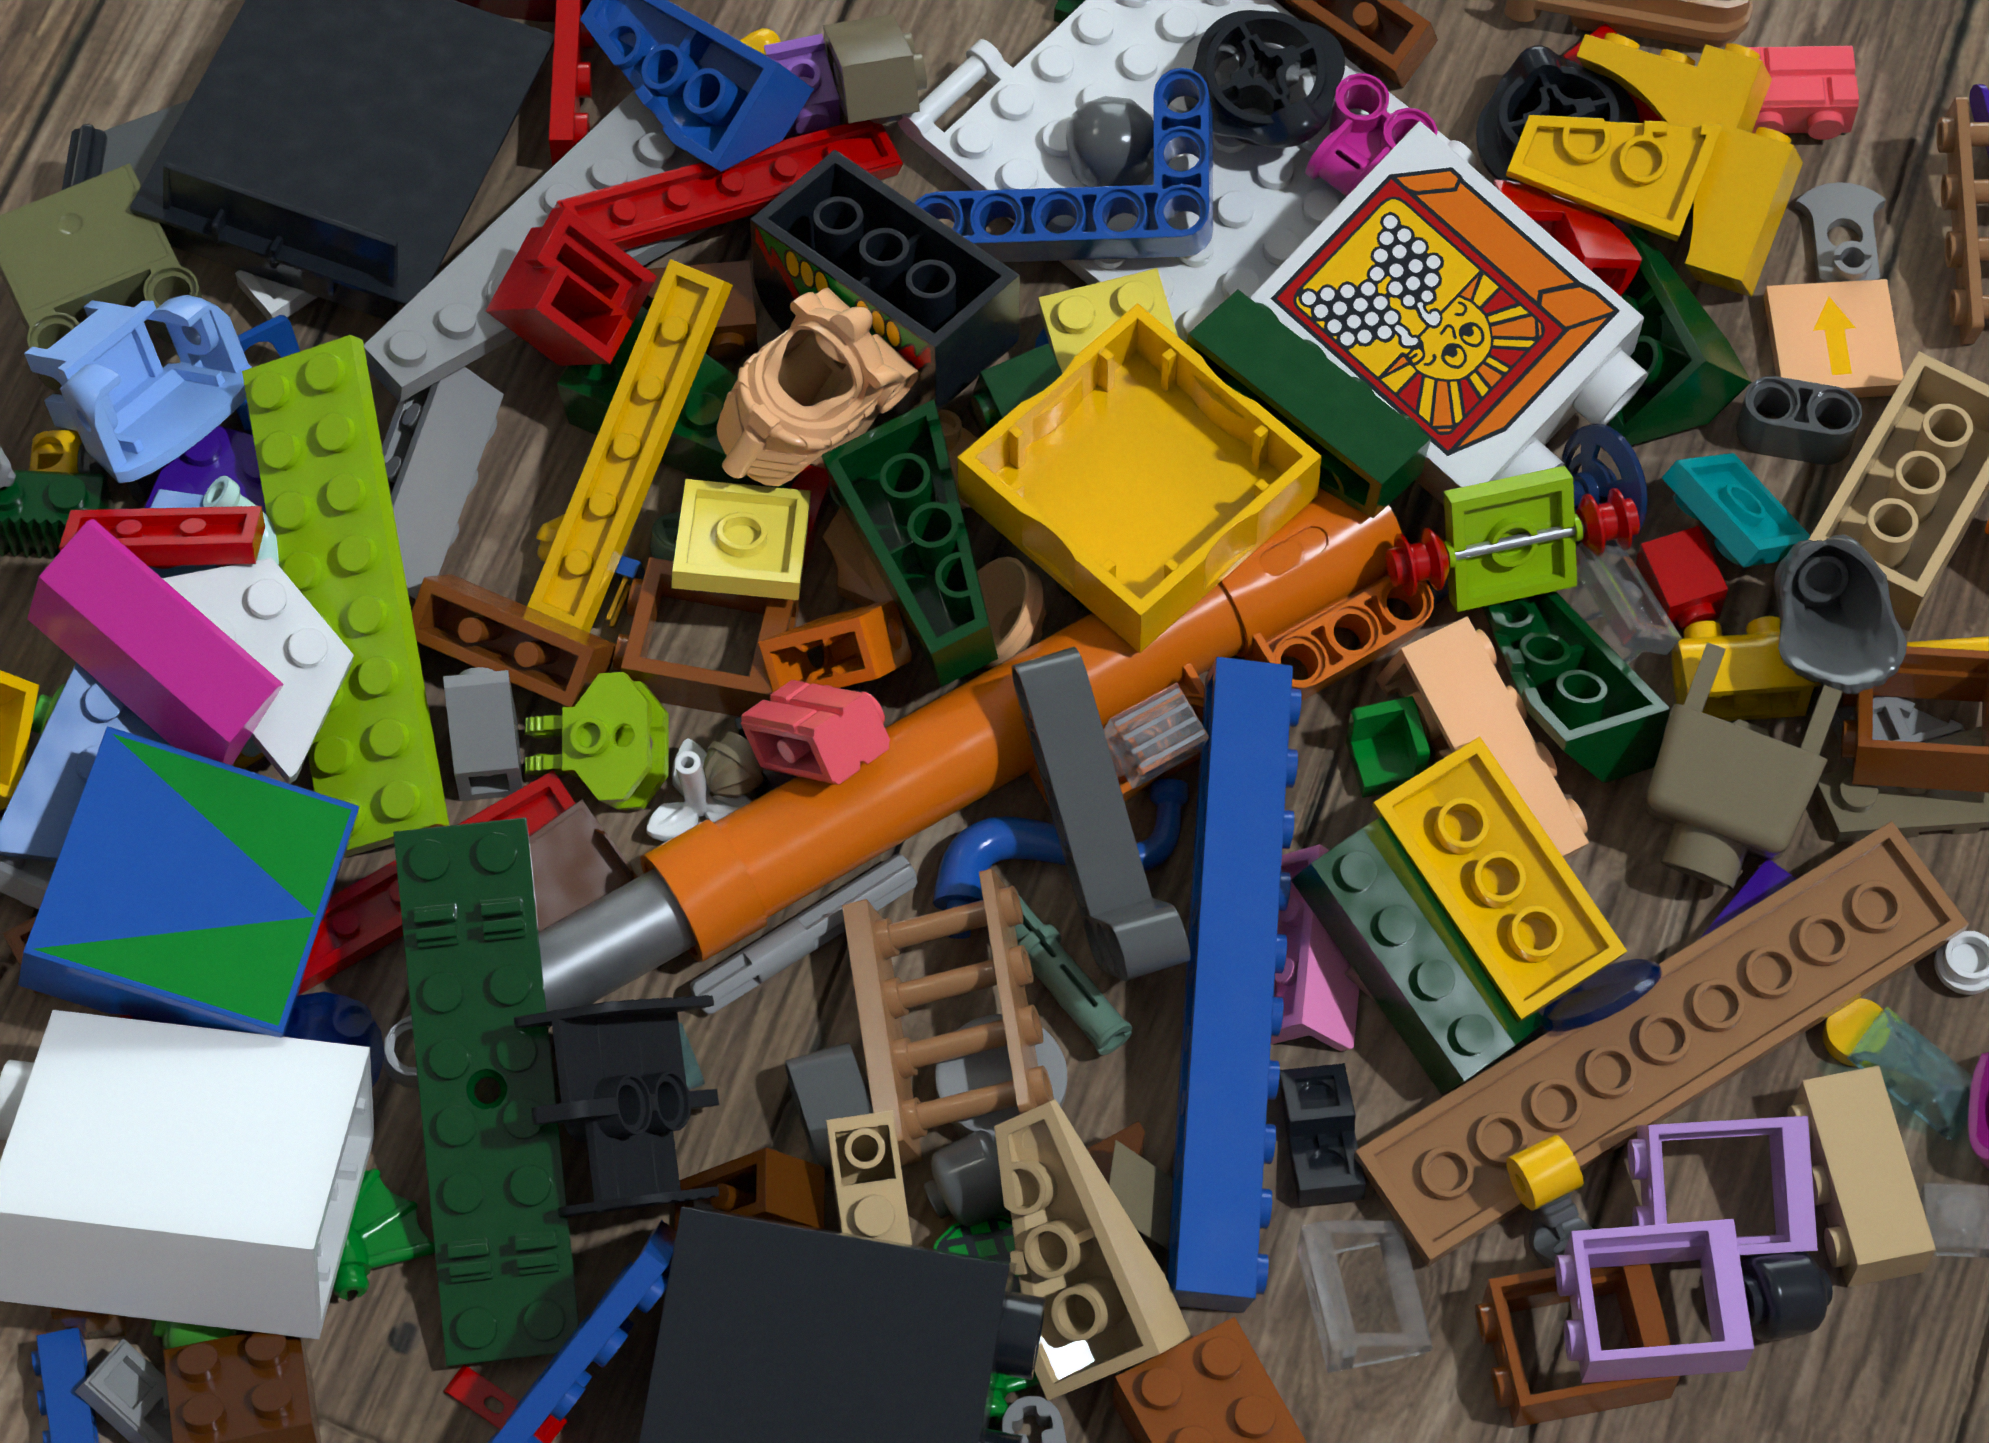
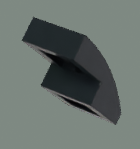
M1345 1063L1280 1070L1284 1119L1299 1206L1365 1200L1366 1182L1363 1168L1354 1158L1355 1151L1358 1149L1355 1135L1356 1114Z

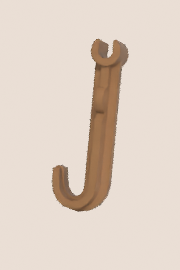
M1507 0L1504 14L1518 22H1529L1538 18L1543 10L1570 15L1574 26L1584 31H1595L1607 22L1617 33L1704 48L1705 44L1721 48L1726 46L1727 43L1734 42L1747 29L1752 16L1753 5L1752 0Z

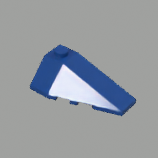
M591 0L580 18L612 63L621 69L636 90L635 93L641 102L653 112L664 127L662 130L671 142L720 172L783 141L814 88L780 63L669 0Z

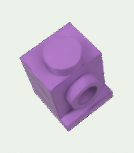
M822 33L764 45V55L780 63L814 88L786 136L804 135L840 125L839 97L825 51Z

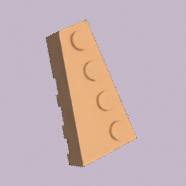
M1467 616L1402 647L1376 677V681L1386 697L1396 692L1399 693L1401 698L1414 697L1427 743L1430 742L1436 752L1435 764L1480 736L1565 860L1575 856L1589 844L1585 836L1588 827L1583 812L1573 799L1569 798L1566 800L1554 778L1557 776V767L1550 751L1542 742L1536 743L1524 722L1527 719V712L1520 695L1512 686L1508 685L1505 687L1494 666L1497 662V657L1488 636L1480 629L1475 631Z

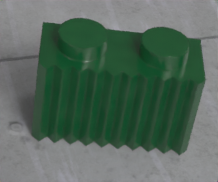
M13 470L16 475L14 483L9 487H2L0 489V555L3 557L10 552L16 557L22 552L26 558L33 553L39 559L45 554L51 559L56 557L60 553L59 546L71 510L115 509L111 492H109V486H107V480H105V474Z

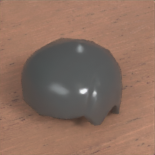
M1104 96L1084 103L1072 114V119L1068 122L1066 131V146L1069 152L1072 173L1075 178L1089 187L1142 185L1154 170V121L1151 115L1130 98Z

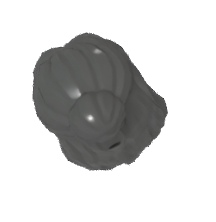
M1845 534L1832 536L1824 541L1804 540L1793 545L1788 555L1780 561L1774 577V589L1778 599L1781 621L1778 649L1783 663L1792 669L1796 675L1802 676L1804 679L1811 682H1819L1823 686L1826 685L1841 690L1846 694H1858L1862 690H1868L1873 686L1878 687L1885 684L1888 678L1898 672L1899 666L1905 657L1907 640L1895 619L1892 609L1887 575L1858 541Z

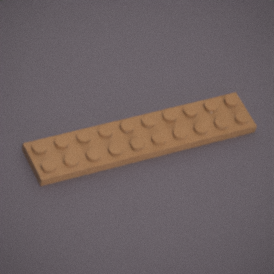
M1893 821L1357 1149L1354 1158L1363 1168L1364 1175L1426 1266L1429 1267L1525 1207L1517 1197L1506 1166L1507 1157L1552 1135H1558L1568 1145L1577 1160L1580 1170L1583 1171L1628 1143L1630 1139L1636 1138L1637 1125L1660 1123L1944 946L1949 940L1964 932L1969 924Z

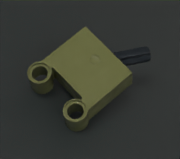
M83 124L81 128L74 129L71 132L62 190L0 215V275L28 332L27 342L29 349L31 347L48 349L88 318L84 306L91 300L135 307L142 301H154L157 309L165 301L173 297L190 295L202 298L196 276L191 270L180 266L160 223L130 211V206L141 188L131 164H126L102 174L108 137L105 131L95 129L90 124ZM151 320L154 332L158 337L173 344L166 324ZM38 374L39 379L46 387L54 391H61L62 385L56 379Z

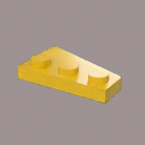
M1529 115L1506 176L1677 242L1723 124L1701 123V126L1668 125V122L1664 121L1627 123L1604 121V118Z

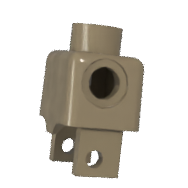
M1707 642L1684 705L1673 704L1648 788L1645 808L1646 812L1653 819L1673 826L1660 860L1662 864L1695 879L1723 888L1734 889L1746 854L1763 860L1769 859L1774 861L1783 856L1790 844L1828 761L1819 754L1843 691L1826 685L1823 686L1801 746L1798 748L1771 738L1768 729L1740 719L1730 723L1703 713L1725 653V648Z

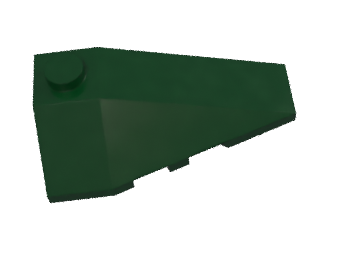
M1598 212L1623 232L1642 258L1637 273L1621 297L1644 317L1635 351L1629 357L1648 372L1644 383L1628 403L1609 421V424L1630 445L1710 423L1752 383L1727 338L1646 232L1640 227Z
M1556 591L1482 607L1528 714L1564 752L1603 783L1655 767L1671 709Z

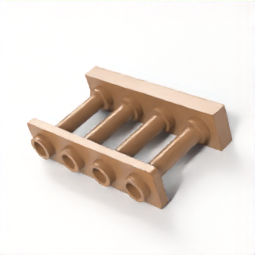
M1955 97L1945 117H1939L1936 132L1938 152L1947 153L1948 174H1943L1941 180V205L1943 210H1951L1952 231H1948L1945 238V261L1947 268H1955L1957 289H1952L1950 292L1949 318L1952 326L1960 327L1961 344H1974L1984 329L1985 319H1989V295H1983L1980 261H1989V237H1978L1976 204H1989V179H1974L1972 147L1989 146V122H1970L1968 97Z
M992 868L979 872L983 900L893 923L890 918L883 919L867 899L842 905L873 1113L893 1110L901 1166L923 1161L920 1137L927 1136L929 1128L1016 1106L1020 1114L1054 1100L1048 1072L1045 1066H1038L1035 1045L1043 1043V1030L1035 1006H1028L1025 985L1033 983V971L1025 946H1018L1015 925L1023 923L1020 899L1013 885L1006 887ZM988 926L993 959L902 982L899 977H894L891 957L898 956L900 948ZM998 986L1003 1019L911 1042L909 1037H904L901 1017L908 1015L910 1007ZM1008 1046L1013 1080L923 1103L917 1097L913 1098L910 1077L918 1074V1068Z

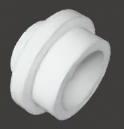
M1964 931L1937 949L1934 960L1935 970L1945 986L1957 993L1966 995L1979 994L1989 989V938L1976 931Z

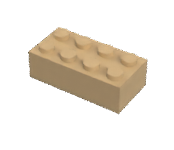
M1918 351L1809 538L1812 541H1824L1832 536L1845 534L1858 541L1887 575L1890 600L1895 619L1899 626L1907 631L1911 630L1989 493V385Z

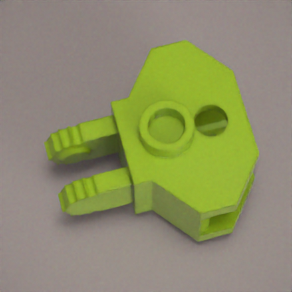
M624 672L599 673L575 707H562V715L536 716L526 718L525 735H531L535 738L562 736V754H536L525 757V774L544 776L554 770L557 776L572 775L581 779L598 801L618 810L645 809L669 776V713L645 683L641 681L633 682L629 675ZM650 737L652 739V748H650Z

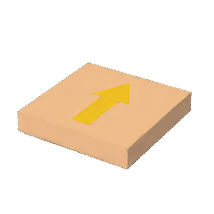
M1887 279L1766 286L1763 298L1777 377L1837 386L1850 391L1857 398L1893 396L1904 375Z

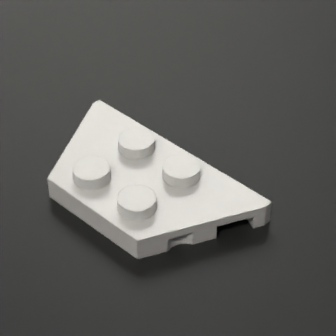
M273 558L257 560L256 564H235L162 578L284 684L250 739L286 782L291 784L297 779L302 769L306 755L329 713L330 705L353 663L354 654Z

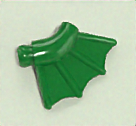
M375 1168L365 1170L333 1287L334 1294L344 1300H347V1292L350 1290H356L358 1298L367 1292L369 1288L367 1275L370 1274L371 1269L435 1253L434 1242L428 1239L418 1225L416 1215L418 1204L415 1201H409L393 1194L384 1186L380 1179V1171Z

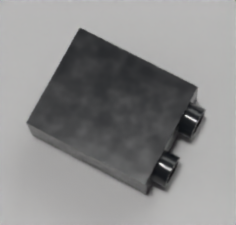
M681 1207L639 1443H1022L1023 1435L991 1430L988 1427L997 1375L1028 1380L1033 1379L1043 1328L1046 1298L1012 1292L1017 1263L712 1209Z

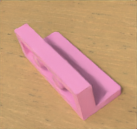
M1319 844L1282 855L1281 872H1289L1292 879L1313 861L1327 853L1329 849ZM1291 881L1287 909L1278 913L1277 934L1287 936V955L1282 974L1275 973L1274 997L1283 998L1284 1010L1280 1034L1278 1037L1271 1036V1045L1310 1035L1338 1051L1352 1049L1355 1040L1359 987L1344 974L1351 965Z

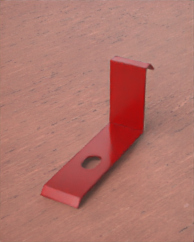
M465 1365L460 1368L443 1391L500 1430L506 1424L505 1421L519 1402ZM494 1397L503 1404V1411L494 1413L485 1406V1399ZM549 1414L533 1435L543 1443H551L567 1420L563 1418L559 1422Z

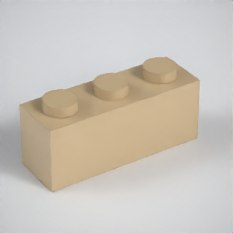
M1874 1066L1803 1080L1793 1104L1788 1107V1117L1808 1116L1814 1205H1823L1829 1228H1826L1824 1231V1242L1831 1265L1834 1268L1841 1267L1847 1288L1923 1273L1936 1248L1880 1067Z

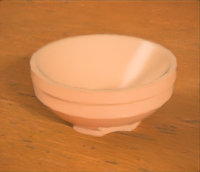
M1013 557L997 558L977 571L999 658L981 667L983 669L993 668L1035 645L1043 634L1042 623L1046 610L1044 608L1045 599L1042 582L1037 573L1031 570L1025 563Z

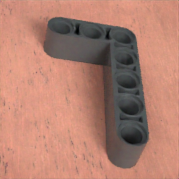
M1071 647L1012 665V678L1088 943L1099 969L1124 981H1128L1189 962V943L1176 908L1170 903L1152 898L1093 691L1080 653L1077 648Z

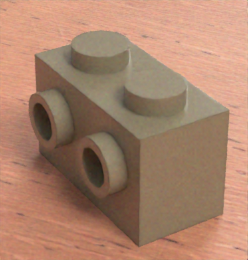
M893 14L823 25L827 58L838 93L839 103L848 123L869 120L876 124H889L903 119L902 114L920 112L918 90L927 89L924 60L921 53L915 52L911 32L902 33Z

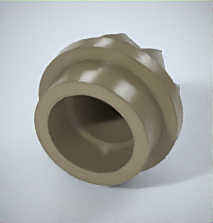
M729 731L721 742L713 741L708 747L703 771L707 785L714 794L727 798H739L754 788H758L764 781L761 773L765 768L760 767L749 741L741 735Z

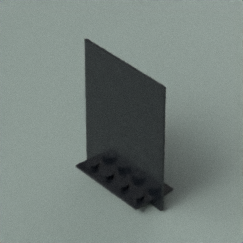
M245 0L134 198L130 211L165 224L166 236L172 247L390 321L398 313V305L405 306L434 279L554 44V34L454 0Z

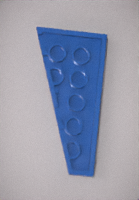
M663 1220L658 1223L647 1237L648 1240L634 1263L630 1261L622 1269L598 1301V1305L591 1315L588 1314L517 1403L516 1408L505 1421L506 1424L499 1433L496 1432L487 1443H543L533 1434L549 1414L560 1422L585 1391L584 1387L592 1378L585 1371L587 1366L593 1360L603 1368L628 1337V1332L635 1323L628 1319L627 1316L635 1306L646 1314L667 1289L671 1267L669 1262L673 1256L677 1231Z

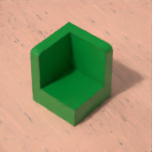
M1413 696L1351 710L1346 745L1362 798L1391 792L1427 769L1430 750Z

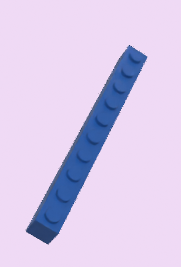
M1216 657L1205 678L1202 730H1204L1205 734L1201 736L1188 933L1190 961L1186 963L1166 1279L1178 1306L1244 1313L1256 1299V1294H1264L1268 1279V1255L1258 1252L1260 1229L1268 1228L1272 1212V1190L1262 1188L1264 1164L1272 1163L1276 1145V1127L1273 1124H1266L1267 1100H1275L1280 1079L1279 1061L1270 1060L1271 1036L1278 1037L1280 1034L1284 1010L1283 998L1274 997L1275 973L1282 974L1287 955V936L1277 934L1278 913L1279 911H1286L1291 889V875L1289 872H1281L1282 849L1290 848L1294 833V811L1285 810L1286 788H1293L1297 775L1298 751L1288 749L1289 727H1297L1299 721L1302 694L1301 689L1292 688L1293 666Z

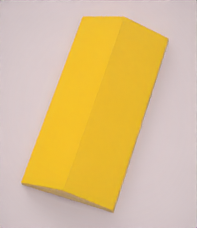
M1480 736L1373 802L1372 807L1379 817L1382 816L1518 1022L1563 997L1627 952L1620 939Z

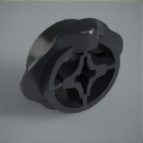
M1243 10L1223 16L1206 30L1199 42L1192 70L1201 74L1207 83L1213 114L1214 134L1232 137L1251 145L1287 148L1310 140L1327 123L1332 112L1336 88L1343 79L1345 56L1335 36L1316 24L1299 21L1292 16L1274 11ZM1264 43H1273L1285 48L1275 49ZM1239 53L1240 69L1230 74L1229 82L1218 86L1215 78L1217 68L1223 60H1227ZM1255 71L1257 72V74H1261L1262 77H1257L1254 79ZM1310 71L1314 83L1311 92L1307 97L1290 104L1291 92L1288 88L1298 83L1300 75ZM1275 78L1274 86L1272 85V83L1268 84L1267 80H1272ZM1184 96L1185 105L1189 112L1195 108L1199 101L1193 97ZM1244 109H1259L1266 115H1257L1249 113L1247 111H1244Z
M1534 45L1526 48L1519 54L1500 79L1492 98L1483 108L1477 122L1476 144L1483 165L1497 180L1520 182L1507 177L1506 173L1529 115L1604 118V121L1627 123H1639V115L1631 96L1616 81L1595 73L1574 61L1561 57L1548 47Z

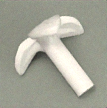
M687 738L683 741L675 756L672 769V785L684 796L685 801L663 803L652 813L647 822L646 833L653 839L667 842L697 825L700 816H705L706 819H710L714 823L752 802L744 794L739 798H727L718 795L712 797L710 795L711 790L707 785L703 771L707 753L699 744Z

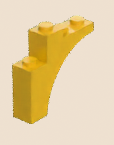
M1607 33L1604 39L1585 34L1577 53V58L1583 67L1616 81L1628 93L1647 105L1662 121L1668 122V125L1701 126V123L1723 124L1693 201V230L1685 265L1695 280L1752 297L1803 165L1794 145L1790 144L1791 138L1787 135L1766 127H1757L1756 132L1752 133L1772 81L1763 61L1759 60L1760 55L1754 50L1738 44L1727 43L1725 49L1705 44L1698 65L1695 66V60L1685 54L1669 49L1661 50L1660 56L1639 50L1640 45L1637 42L1619 34Z

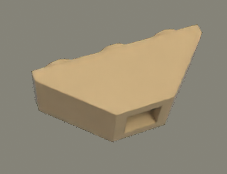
M893 1110L826 1120L839 1231L912 1245Z

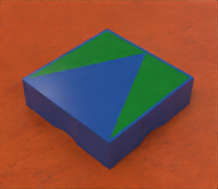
M107 726L23 951L18 986L108 1014L130 1015L153 1022L263 1034L279 1038L284 1037L320 923L324 919L351 839L360 806Z

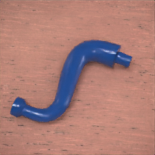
M1160 779L1150 784V800L1157 806L1155 826L1148 839L1136 843L1144 872L1161 865L1172 854L1178 843L1181 830V807L1189 800L1188 783L1177 779ZM1003 816L987 818L962 830L951 841L942 856L934 888V906L938 909L946 910L983 900L979 872L990 869L998 861L1019 859L1066 866L1054 824L1028 818ZM971 930L947 937L953 939L969 938Z

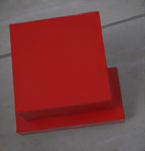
M553 208L543 227H532L528 232L485 312L559 366L610 364L657 276L568 208Z

